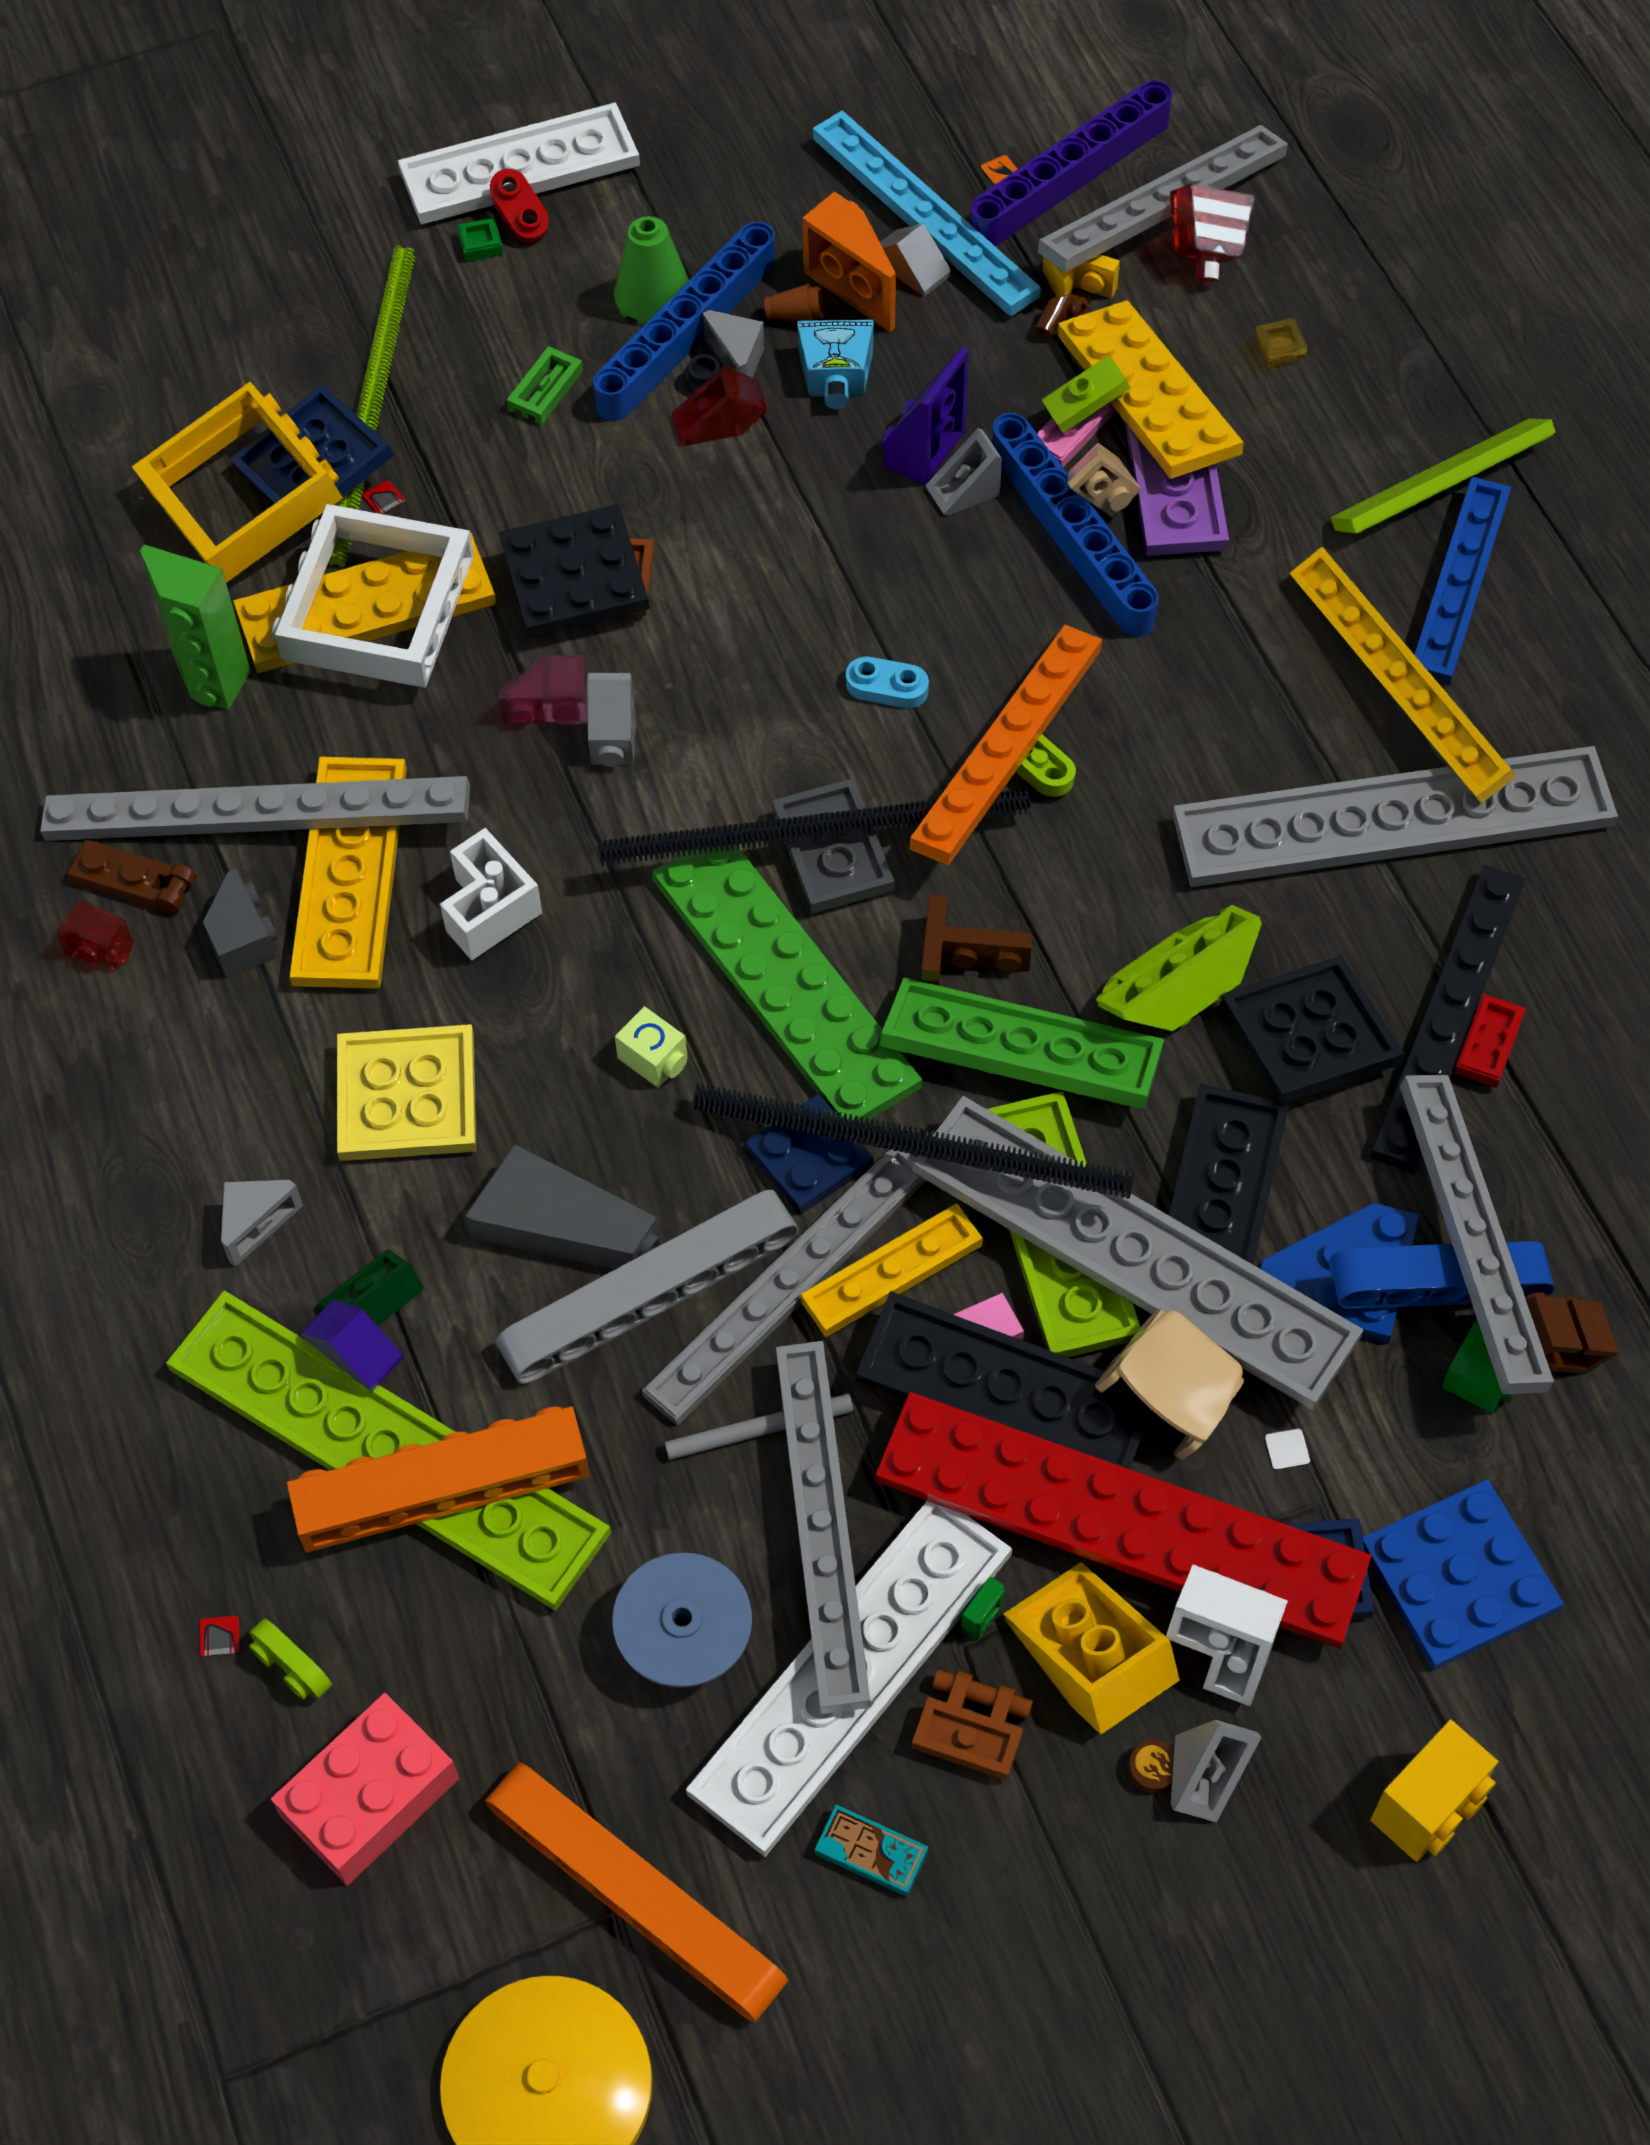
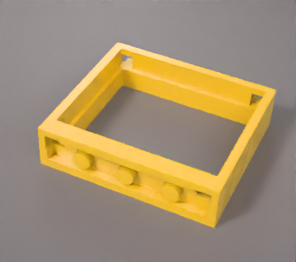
M251 382L244 385L132 466L148 491L204 562L222 568L226 583L321 515L326 504L335 505L343 499L334 484L340 478L333 471L328 461L324 459L319 463L316 460L320 457V454L306 436L299 440L297 436L301 432L289 415L285 413L280 417L278 413L282 410L272 395L269 393L263 397ZM263 421L310 479L215 546L169 487L256 424Z

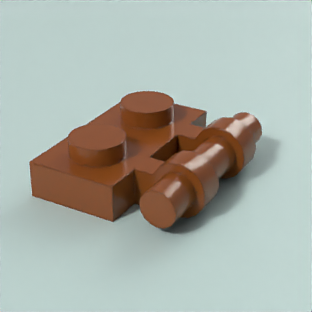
M938 1669L932 1688L950 1695L947 1703L931 1697L927 1698L912 1741V1749L1007 1781L1023 1735V1728L1005 1722L1009 1714L1028 1720L1033 1700L1015 1695L1016 1689L1004 1685L997 1689L973 1681V1675L958 1671L957 1675ZM966 1700L993 1708L990 1717L964 1709L963 1706Z

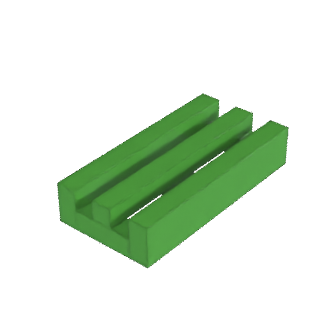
M548 346L508 397V411L516 413L517 410H520L522 417L529 419L533 416L535 417V422L542 425L582 374V360ZM554 362H558V364L551 371V373L549 375H546L544 379L540 382V380L547 373V371L554 364ZM540 382V387L534 393L531 399L528 402L525 401L529 394L536 387V385Z

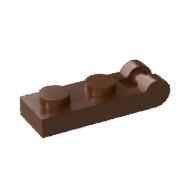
M87 839L67 873L72 884L170 914H177L184 903L182 898L184 891L191 889L197 878L196 873L185 865L174 864L172 866ZM162 883L167 884L166 888L159 890Z

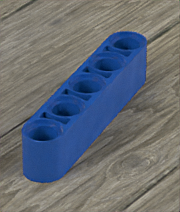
M1536 1241L1506 1242L1524 1296L1533 1293H1545L1546 1296H1549L1553 1293L1555 1286L1543 1244ZM1452 1244L1348 1248L1333 1254L1328 1261L1338 1304L1345 1309L1472 1304Z

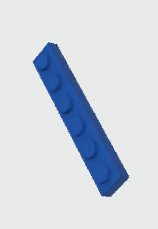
M1471 476L1414 654L1439 684L1447 686L1451 684L1509 498L1511 486Z

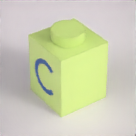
M645 1006L615 1036L618 1059L657 1088L669 1077H676L686 1065L687 1048L685 1035Z

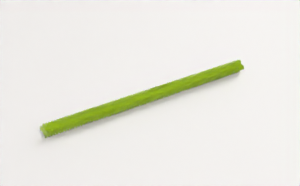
M399 245L395 246L388 280L386 281L387 284L385 285L382 299L383 302L381 303L382 306L380 307L376 325L377 328L375 329L370 358L368 359L365 381L363 382L364 385L362 386L363 389L361 390L362 393L360 394L361 397L356 413L374 432L377 431L376 427L379 422L377 420H379L378 416H380L379 412H381L380 408H382L381 405L384 400L391 359L393 358L397 333L401 324V314L404 310L406 292L408 291L407 288H409L411 270L415 261V256L412 254L414 250L411 248L404 249ZM365 480L335 505L359 510L358 506L360 505L359 502L361 501L360 498L362 497L361 494L363 493ZM338 538L328 564L331 566L337 564L340 567H344L352 540Z

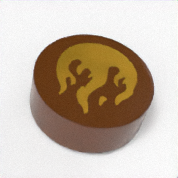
M1147 1740L1140 1743L1133 1750L1128 1768L1130 1778L1137 1788L1146 1793L1160 1794L1172 1787L1174 1748L1161 1740Z

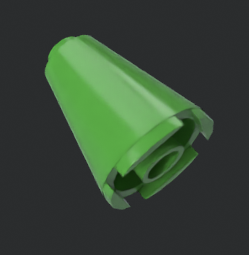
M650 216L636 219L629 226L614 290L615 305L620 314L626 319V315L637 320V325L644 326L689 281L666 224L661 219Z

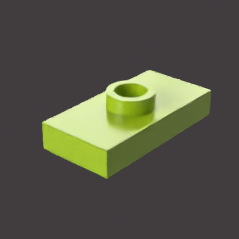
M1108 355L1041 401L1061 432L1064 433L1131 387L1111 356Z

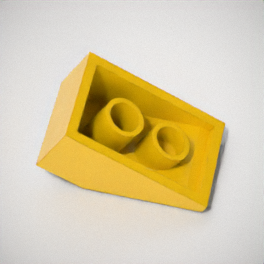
M1082 1562L1003 1614L1007 1624L1070 1706L1101 1735L1180 1681L1170 1640Z

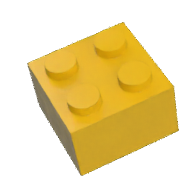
M1450 1719L1384 1790L1370 1821L1416 1863L1427 1851L1437 1856L1455 1835L1454 1830L1463 1820L1460 1815L1466 1820H1470L1488 1799L1487 1794L1496 1784L1491 1775L1499 1761Z

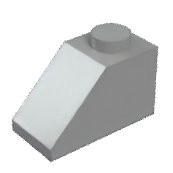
M588 673V743L591 764L607 767L634 765L636 715L631 673Z

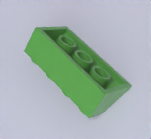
M144 544L140 553L172 655L190 697L204 706L211 707L214 705L229 710L251 670L222 568Z

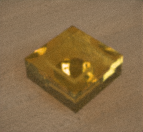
M1294 318L1256 326L1255 339L1268 366L1306 358L1307 345Z

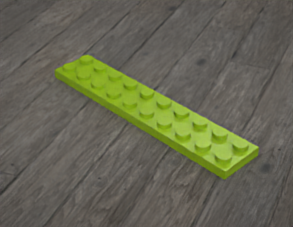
M225 1290L166 1362L171 1372L328 1470L345 1467L348 1462L360 1457H372L375 1459L387 1456L405 1445L418 1444L424 1446L441 1441L444 1436L455 1432L380 1385L371 1393L308 1341ZM548 1488L416 1523L421 1528L554 1611L561 1605L611 1534L609 1525Z

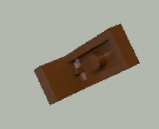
M929 895L921 982L940 986L942 964L953 965L961 969L985 967L997 968L1003 972L1030 971L1033 933L946 926L947 896Z

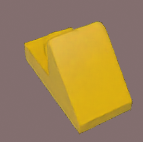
M1099 254L1073 269L1063 272L1043 257L1042 271L1056 297L1071 295L1076 287L1112 299L1117 290L1120 261Z

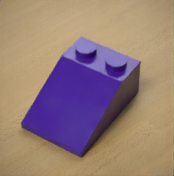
M961 347L924 386L915 399L911 398L906 403L902 417L895 427L890 426L886 430L881 443V447L884 449V467L926 486L966 432L968 349Z

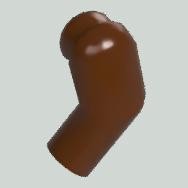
M1077 295L1051 298L1046 304L1034 331L1042 338L1051 339L1059 322L1088 313V301L1084 297H1078Z

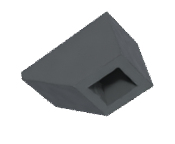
M237 869L227 873L203 920L210 945L226 979L275 959L271 941L277 939L274 927L268 915L259 917L256 907L261 906V902L251 881L243 884Z

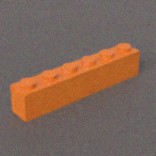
M573 1406L564 1409L561 1407H548L537 1412L534 1417L519 1421L513 1419L499 1420L492 1423L485 1430L470 1434L467 1432H454L444 1436L441 1441L424 1446L418 1444L405 1445L396 1449L393 1454L375 1459L372 1457L356 1458L348 1462L345 1467L330 1471L321 1469L310 1470L301 1474L298 1479L288 1481L287 1486L298 1536L305 1552L308 1553L588 1478L590 1473Z

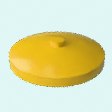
M563 1976L531 1977L508 1984L487 1996L470 2011L456 2030L448 2046L441 2072L440 2094L443 2115L456 2145H634L642 2132L650 2109L653 2083L652 2069L648 2050L637 2024L624 2007L612 1996L594 1985L574 1978Z

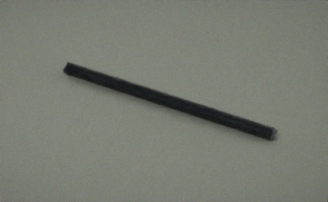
M1017 789L1016 791L1011 790V792L1006 791V793L1001 791L986 812L988 819H990V813L995 818L996 812H998L999 818L1001 817V812L1006 817V811L1011 816L1012 810L1015 816L1017 810L1022 815V809L1027 814V809L1031 808L1027 790ZM930 800L926 802L921 801V803L916 802V804L911 802L910 804L905 803V805L900 804V806L898 804L894 806L889 805V807L886 805L884 808L882 806H879V808L873 807V809L869 807L868 810L866 808H863V810L857 809V811L853 809L852 812L850 810L846 812L841 811V813L836 811V814L834 812L830 814L825 813V815L820 813V816L818 814H814V816L809 815V817L804 815V819L802 816H798V818L793 817V819L788 817V820L786 818H782V820L779 818L777 822L775 819L771 821L766 820V822L762 820L761 824L759 821H755V823L750 822V825L746 822L745 824H734V828L732 824H729L728 826L723 825V828L721 826H718V828L713 826L712 829L707 827V831L705 828H701V830L696 828V832L694 829H691V831L685 830V833L683 830H680V835L678 831H674V833L669 832V836L667 832H663V835L658 833V837L656 834H653V836L647 834V837L642 835V840L640 836H636V838L631 836V841L629 837H625V839L620 838V842L618 838H615L614 841L609 839V843L607 840H604V843L598 840L597 850L601 866H604V860H606L608 866L610 860L612 865H615V859L620 864L621 858L623 864L626 863V858L631 863L632 857L634 862H637V856L640 862L642 861V856L647 861L648 855L650 860H653V854H655L657 860L659 854L661 859H664V853L669 858L670 852L673 858L675 857V852L680 857V851L685 856L686 850L690 856L691 850H693L694 855H696L697 849L699 854H702V848H704L705 854L707 853V848L712 853L713 847L718 852V846H720L721 852L724 846L726 851H729V845L734 850V844H736L737 850H739L740 844L745 849V843L750 848V842H752L753 848H755L756 842L761 847V841L766 846L767 840L770 846L772 845V840L777 845V839L782 844L783 838L786 844H788V838L793 843V837L796 838V842H799V836H801V840L804 842V836L809 841L810 835L812 840H815V835L817 834V838L820 840V834L825 839L826 833L828 838H831V833L833 832V836L836 838V832L841 837L842 831L847 836L848 830L850 836H852V830L855 831V835H857L858 829H860L861 834H863V829L868 834V828L871 829V833H873L874 827H876L877 832H879V827L884 832V826L889 831L890 825H892L894 831L895 825L900 830V824L905 829L906 823H908V828L910 829L911 823H913L914 828H916V822L920 825L936 803V800H932V802Z
M700 1083L696 1085V1090L693 1094L694 1109L699 1111L713 1112V1114L718 1113V1115L728 1117L734 1116V1118L770 1124L771 1126L776 1125V1127L781 1126V1128L791 1130L797 1129V1131L823 1135L825 1137L829 1136V1138L834 1137V1139L839 1140L845 1139V1141L872 1145L873 1147L877 1146L878 1148L882 1147L883 1149L888 1148V1150L893 1149V1151L899 1150V1152L920 1155L922 1157L926 1156V1158L931 1157V1159L948 1160V1162L964 1164L965 1166L970 1165V1167L975 1166V1168L981 1167V1169L986 1168V1170L1003 1171L1004 1174H1014V1176L1019 1175V1177L1025 1176V1178L1042 1179L1043 1182H1053V1184L1058 1183V1185L1064 1184V1186L1070 1185V1187L1092 1190V1192L1098 1191V1193L1103 1194L1109 1193L1111 1196L1115 1194V1197L1120 1196V1198L1126 1197V1199H1129L1131 1197L1134 1171H1132L1129 1177L1128 1170H1126L1124 1176L1123 1169H1120L1119 1174H1117V1168L1111 1173V1167L1106 1172V1166H1103L1102 1171H1100L1099 1164L1096 1170L1094 1169V1163H1092L1091 1169H1089V1162H1086V1166L1083 1167V1161L1078 1166L1077 1160L1072 1165V1159H1069V1163L1066 1164V1158L1064 1157L1063 1163H1061L1060 1156H1058V1160L1055 1162V1155L1052 1156L1050 1161L1049 1154H1047L1045 1160L1044 1153H1041V1157L1038 1158V1152L1033 1157V1151H1030L1029 1156H1027V1150L1025 1149L1022 1155V1149L1019 1148L1018 1154H1016V1147L1013 1148L1011 1153L1010 1146H1008L1006 1152L1005 1145L999 1150V1144L994 1149V1143H991L990 1148H988V1142L983 1147V1141H980L979 1146H977L976 1139L974 1145H972V1138L969 1139L967 1144L966 1137L961 1142V1136H958L957 1141H955V1135L950 1140V1134H947L945 1139L944 1133H942L941 1138H939V1132H936L934 1137V1132L931 1131L930 1136H928L927 1129L923 1135L922 1128H920L918 1134L917 1127L912 1132V1126H909L908 1131H906V1125L903 1126V1130H901V1124H898L896 1129L895 1123L890 1128V1122H887L885 1127V1121H882L881 1126H879L878 1119L874 1125L873 1118L869 1124L868 1117L863 1122V1116L858 1121V1115H855L853 1120L852 1114L847 1119V1113H844L842 1118V1112H839L837 1117L836 1111L831 1116V1110H828L826 1115V1109H823L821 1114L819 1107L815 1113L814 1106L811 1111L809 1105H807L805 1110L804 1104L799 1109V1103L794 1108V1102H791L789 1107V1101H786L785 1106H783V1100L778 1105V1099H775L773 1104V1098H770L768 1103L767 1097L762 1102V1096H759L757 1101V1095H754L752 1100V1094H749L747 1098V1094L744 1092L741 1097V1092L739 1091L736 1096V1090H733L731 1095V1089H728L726 1094V1088H723L721 1092L720 1087L715 1092V1086H712L710 1091V1085H707L705 1090V1084H702L700 1089Z

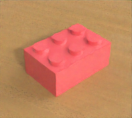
M384 1693L271 1798V1801L280 1817L348 1886L460 1778L453 1760Z

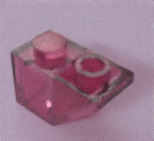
M585 655L542 656L499 692L503 723L527 725L537 722L568 724L574 721H588V676Z

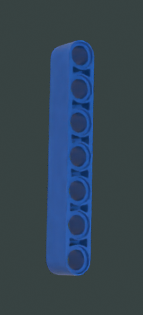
M752 222L742 227L596 373L593 379L596 411L602 419L618 421L627 417L704 339L703 313L712 310L729 314L774 268L775 235L771 226L763 222Z
M1005 413L997 417L993 422L992 444L1002 458L1001 471L1118 627L1125 634L1132 637H1142L1151 633L1155 627L1158 606V593L1090 502L1070 488L1067 484V472L1028 421L1016 413Z

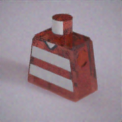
M1192 183L1170 191L1174 252L1180 257L1196 259V281L1217 282L1219 280L1220 263L1240 258L1243 254L1254 203L1253 195Z

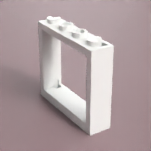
M326 504L321 519H316L311 532L312 542L308 552L304 551L300 556L297 580L295 584H290L287 589L286 607L282 617H277L273 625L272 639L277 642L281 660L426 688L474 558L470 531ZM338 538L443 557L409 649L302 629Z

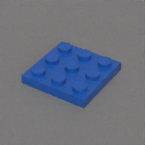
M1488 1479L1362 1537L1365 1553L1372 1555L1370 1560L1371 1567L1432 1671L1561 1611L1564 1605Z

